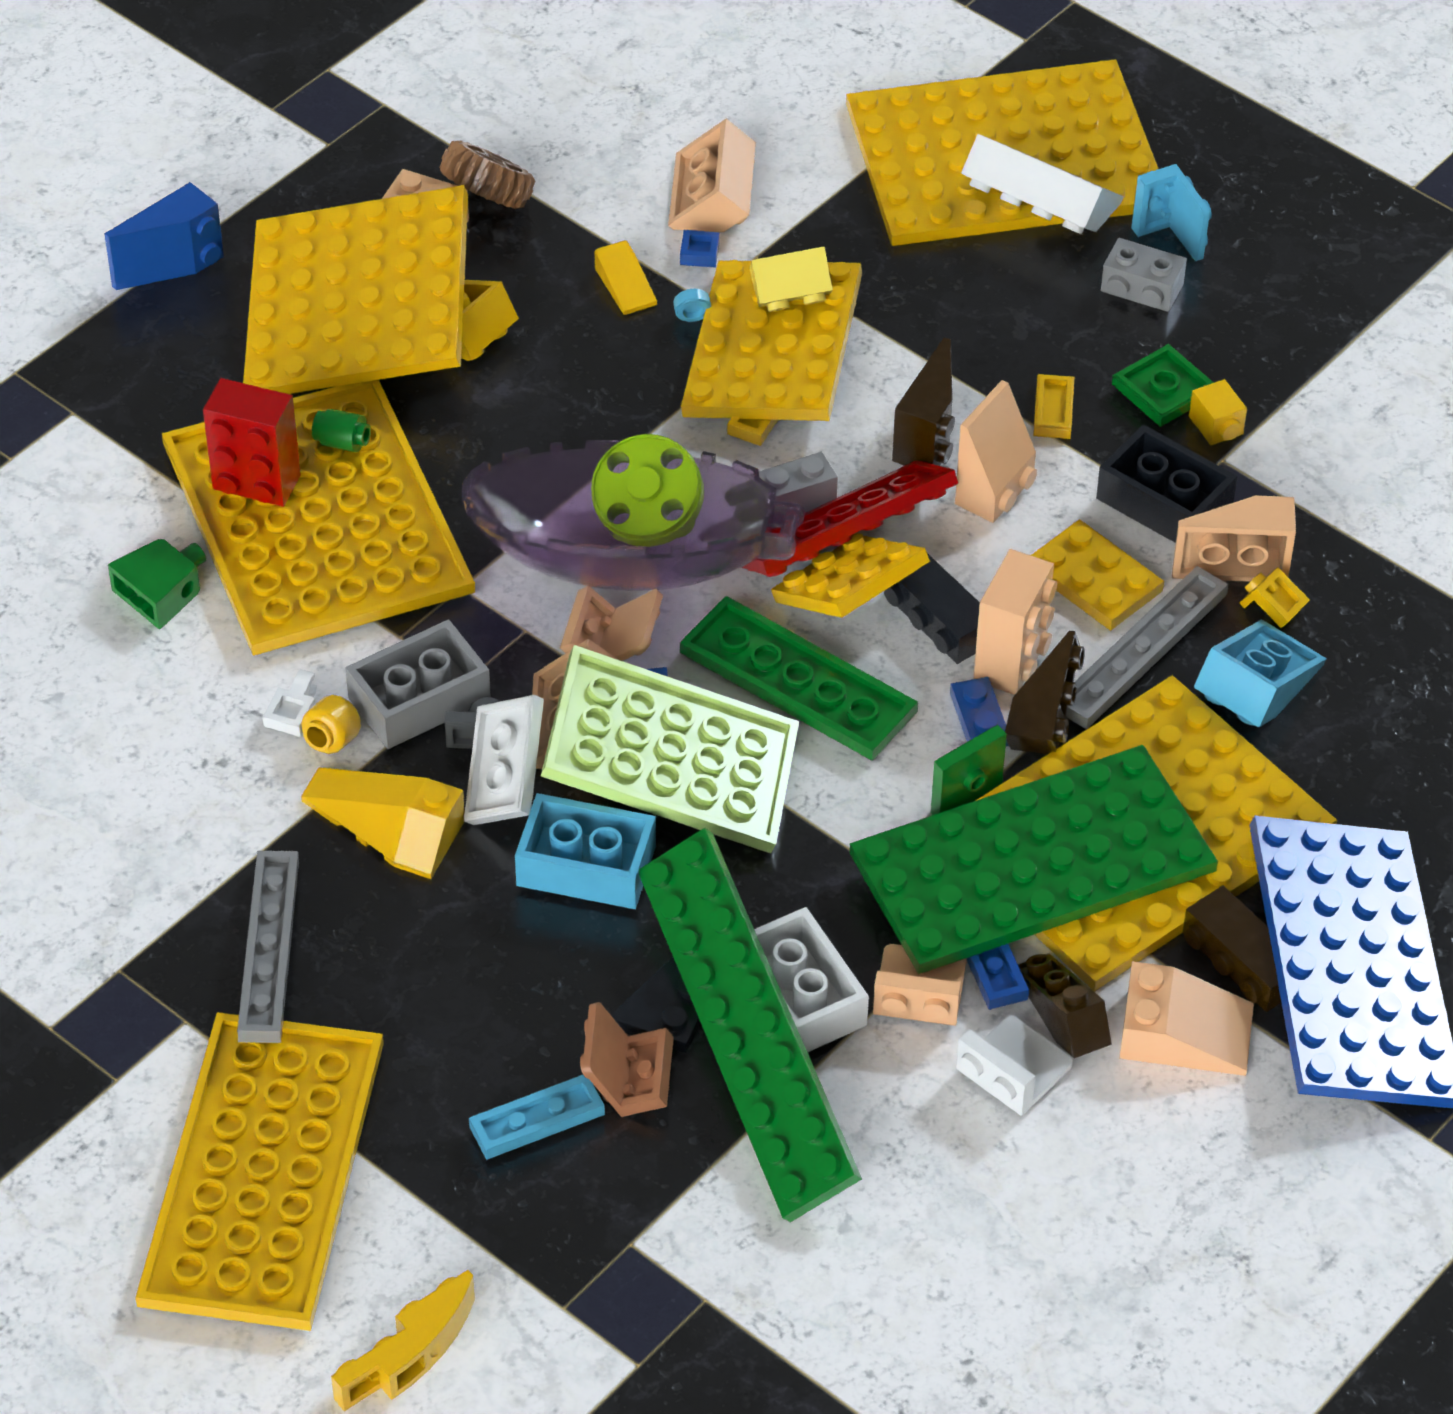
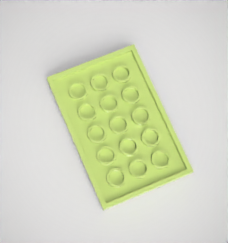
M574 645L569 654L541 777L699 830L706 828L714 835L771 853L777 842L799 721Z

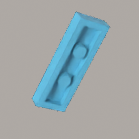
M580 1075L469 1118V1127L486 1160L603 1116L605 1115V1106L593 1083L585 1078L584 1075Z

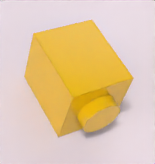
M1225 379L1192 390L1189 417L1210 445L1232 440L1244 434L1247 407Z

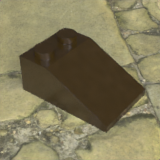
M945 337L942 339L895 408L893 462L905 466L918 460L940 466L941 463L946 464L951 457L953 443L950 442V434L955 424V417L951 416L953 400L951 339Z

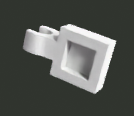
M300 669L295 676L290 690L277 688L262 717L264 727L301 737L303 733L301 724L303 716L316 704L314 695L317 685L311 684L315 673Z

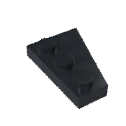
M674 957L611 1014L623 1031L632 1036L667 1028L674 1037L673 1049L687 1053L701 1024Z

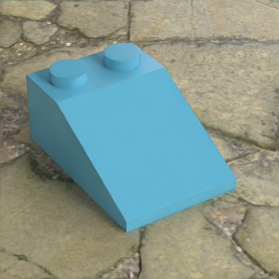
M1261 619L1210 649L1194 688L1202 692L1211 703L1223 705L1236 713L1242 722L1261 727L1277 717L1322 668L1327 658Z

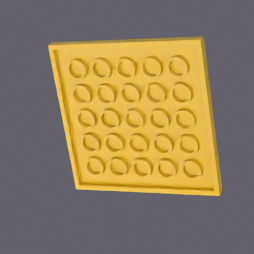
M461 185L256 220L243 383L292 394L461 367L468 193L465 186Z

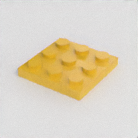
M857 533L851 535L852 539L849 542L840 545L831 552L819 554L816 558L812 559L810 565L802 570H796L785 575L783 582L773 587L771 592L776 603L843 618L926 565L930 560L926 549L923 547L908 545L906 542L898 543L885 540L884 538L863 536Z

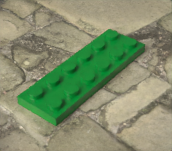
M725 596L680 642V653L871 761L876 758L918 712V701L728 596Z

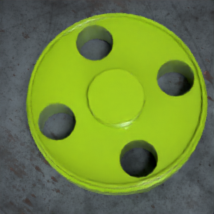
M642 434L618 442L600 459L592 478V501L600 521L613 538L634 546H658L686 536L694 528L695 520L703 505L704 482L694 458L677 442L660 435ZM674 459L683 460L681 465L675 469L666 468L668 463ZM629 463L625 471L621 473L613 472L618 464ZM673 510H683V514L677 520H667V516ZM623 513L629 514V518L624 523H613L618 515Z

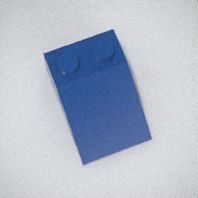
M191 182L104 233L111 284L116 290L197 274L224 257L218 203Z

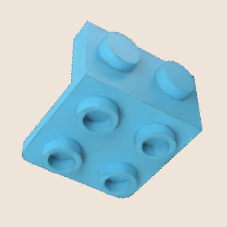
M1177 164L1139 175L1137 178L1131 226L1135 234L1140 237L1170 227L1195 261L1203 259L1205 246L1208 244L1207 231L1212 212L1209 203L1202 199L1194 189L1191 179L1183 174Z

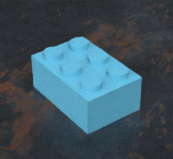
M537 793L515 854L516 886L636 909L643 888V883L638 874L639 869L651 862L656 848V816Z

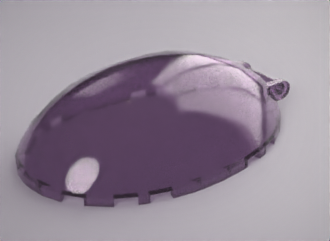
M585 440V449L563 450L562 442L550 443L549 452L530 454V449L525 447L502 453L501 463L490 467V463L484 461L471 470L462 484V503L466 513L479 531L502 552L524 566L547 576L574 584L602 589L625 591L665 590L694 585L721 577L744 567L757 558L788 560L794 556L796 550L795 534L797 527L803 523L805 517L804 508L800 504L776 501L777 488L759 478L758 468L738 460L732 463V467L717 463L716 454L703 451L701 459L694 458L704 482V500L692 531L684 537L651 547L634 546L618 541L611 536L600 521L593 506L591 491L592 478L598 462L612 446L620 442L617 440ZM674 459L668 463L666 468L675 469L681 465L683 460ZM629 463L618 464L613 472L621 473L625 471ZM673 510L667 516V520H677L683 514V510ZM623 513L618 515L613 523H624L629 518V514ZM781 527L780 533H772V528Z

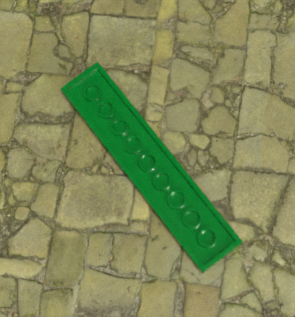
M703 828L640 868L638 874L781 1216L791 1223L862 1180V1177L712 832Z

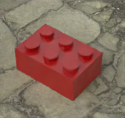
M220 378L203 408L213 490L284 507L301 476L293 395Z

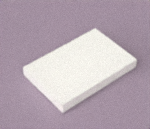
M530 695L477 707L464 822L478 825L528 816L530 814L543 712V698Z

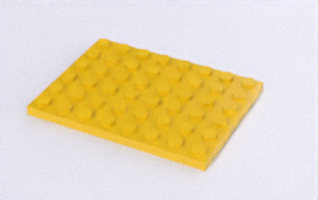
M1116 59L846 94V106L891 246L1063 224L1065 219L1054 214L1050 221L1032 213L1033 205L1024 201L1018 207L1000 199L1002 192L991 187L990 192L986 193L969 185L972 178L961 174L977 134L1005 144L1124 196L1121 204L1110 217L1133 214L1138 176L1158 170L1157 163Z
M379 380L336 386L293 398L301 476L284 507L213 490L204 422L162 433L166 452L253 656L475 593L473 577ZM327 409H335L364 415L367 424L371 426V436L368 444L362 446L359 452L322 446L320 441L312 438V423L318 411H326Z
M1173 675L1057 748L1056 752L1052 751L979 798L982 799L1144 745L1218 860L1216 872L1034 934L1094 992L1131 968L1132 961L1140 962L1183 932L1185 913L1188 907L1222 885L1236 897L1259 882L1249 827L1255 815L1337 824L1335 817Z

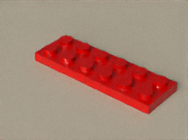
M918 460L913 461L727 550L732 565L763 574L766 577L780 575L787 571L788 565L796 561L814 559L820 554L819 550L830 545L838 546L845 544L852 539L851 535L861 530L876 529L883 525L884 519L892 515L907 514L915 509V504L923 500H934L944 496L947 493L946 489L959 484L955 470Z

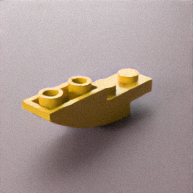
M466 1270L457 1277L447 1278L429 1295L421 1300L409 1302L395 1316L397 1334L382 1338L372 1350L356 1360L346 1361L337 1369L336 1373L331 1375L334 1400L343 1411L348 1410L380 1388L392 1400L411 1387L433 1367L453 1343L468 1318L475 1301L473 1274Z

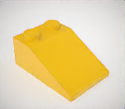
M464 280L461 359L470 361L480 357L484 353V348L494 340L506 335L508 328L519 319L502 282Z

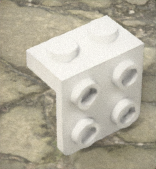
M1015 1016L1006 1017L984 1039L969 1029L958 1040L956 1069L1021 1116L1072 1068L1073 1059L1068 1053Z

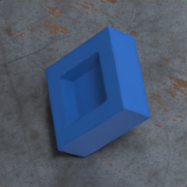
M684 230L680 251V265L716 268L720 232Z

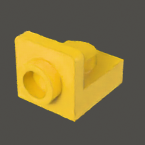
M1277 567L1267 576L1262 572L1258 573L1244 587L1248 594L1239 603L1243 608H1246L1255 601L1282 628L1310 599Z

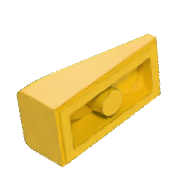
M626 240L595 250V270L623 315L657 305V299L637 257Z

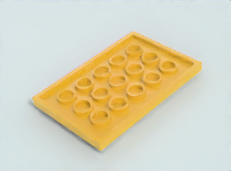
M718 260L709 295L711 307L705 310L681 404L682 416L689 418L731 419L734 416L740 417V419L830 421L862 277L861 263L828 262L833 291L831 294L825 295L826 301L804 305L803 299L789 301L790 308L768 312L767 306H758L749 268L751 261Z

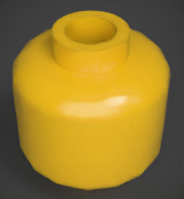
M337 695L323 697L304 714L301 722L302 732L309 746L326 754L339 752L359 734L361 728V720L357 709L350 701Z

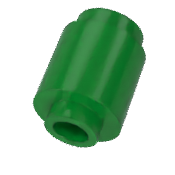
M327 409L326 411H318L314 417L312 438L320 441L322 446L359 452L362 446H366L370 440L371 426L367 424L364 415Z

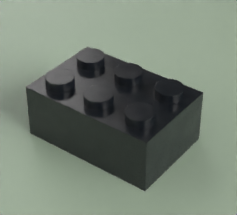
M1142 425L1099 467L1096 499L1176 543L1179 520L1234 503L1238 476L1153 429Z

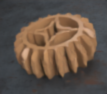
M461 140L451 141L441 158L442 162L439 168L447 179L454 181L455 184L460 186L464 185L466 190L497 204L514 209L524 208L534 191L532 189L536 181L532 174L510 160L477 145Z

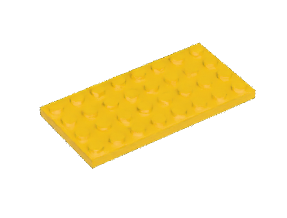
M217 1012L136 1293V1304L140 1308L311 1331L384 1045L383 1034L283 1021L281 1043L238 1042L239 1015Z

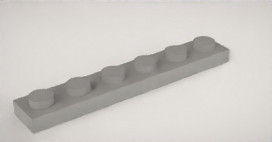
M1196 566L1075 681L1077 684L1076 700L1073 706H1068L1066 717L1087 730L1227 595L1229 584Z
M257 851L237 1029L238 1042L281 1043L299 868L298 851Z

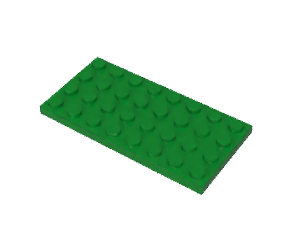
M1144 745L850 843L849 851L918 974L1216 872L1218 860Z

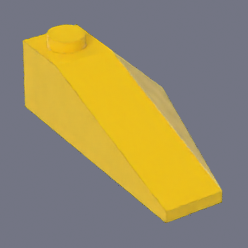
M319 767L301 795L302 802L334 825H342L356 835V840L365 847L371 845L382 853L384 860L393 867L428 879H432L464 823L463 790L424 777Z

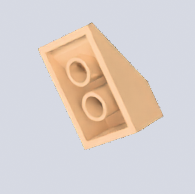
M1003 380L997 384L960 425L957 480L959 484L956 485L955 504L992 523L1003 512L1011 510L1017 496L1023 489L1028 490L1037 476L1035 448L1009 383Z
M1255 495L1179 520L1172 578L1184 579L1196 566L1222 581L1250 582L1258 573L1262 572L1267 576L1277 567L1289 577L1296 534L1294 497Z
M1132 961L1119 1059L1246 1076L1254 1003L1175 967Z

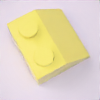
M825 247L755 259L751 261L749 267L758 306H767L768 312L790 308L789 301L803 299L804 305L826 301L825 295L831 294L833 291Z

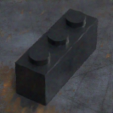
M928 554L929 563L886 589L884 595L892 606L898 607L909 618L917 630H922L934 642L936 648L941 653L947 654L956 664H959L976 654L980 602Z

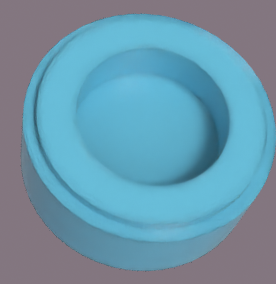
M702 289L684 290L673 301L676 316L686 322L702 320L705 310L711 307L709 294Z

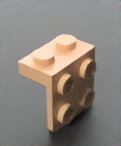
M589 585L578 590L560 649L567 653L572 650L574 645L578 646L589 639L620 661H624L634 655H641L651 644V634L655 621L660 614L663 594L654 589L626 604L614 608Z
M889 944L885 946L880 971H877L875 979L873 1014L956 1026L966 969V958L918 974L902 945Z

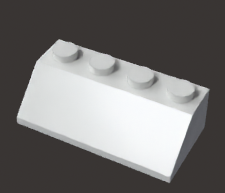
M977 134L961 174L972 178L970 186L986 193L990 192L991 187L1002 192L1000 199L1020 207L1022 201L1033 205L1032 213L1050 221L1054 214L1065 219L1063 227L1079 234L1083 233L1084 228L1097 232L1124 198V196L980 134Z

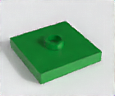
M1170 344L1124 368L1112 377V385L1160 427L1190 410L1192 390L1214 383Z
M999 725L988 729L934 761L930 812L932 815L974 802L1002 784L1007 733Z

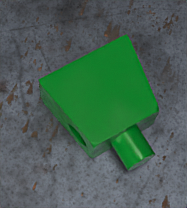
M157 539L108 564L111 589L160 630L198 595L200 584L197 567L206 562V555L196 543H191L179 552L165 539Z

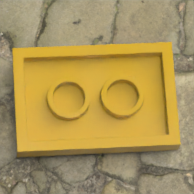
M1080 519L1030 555L1054 563L1053 580L1057 581L1056 591L1110 631L1163 592V579Z

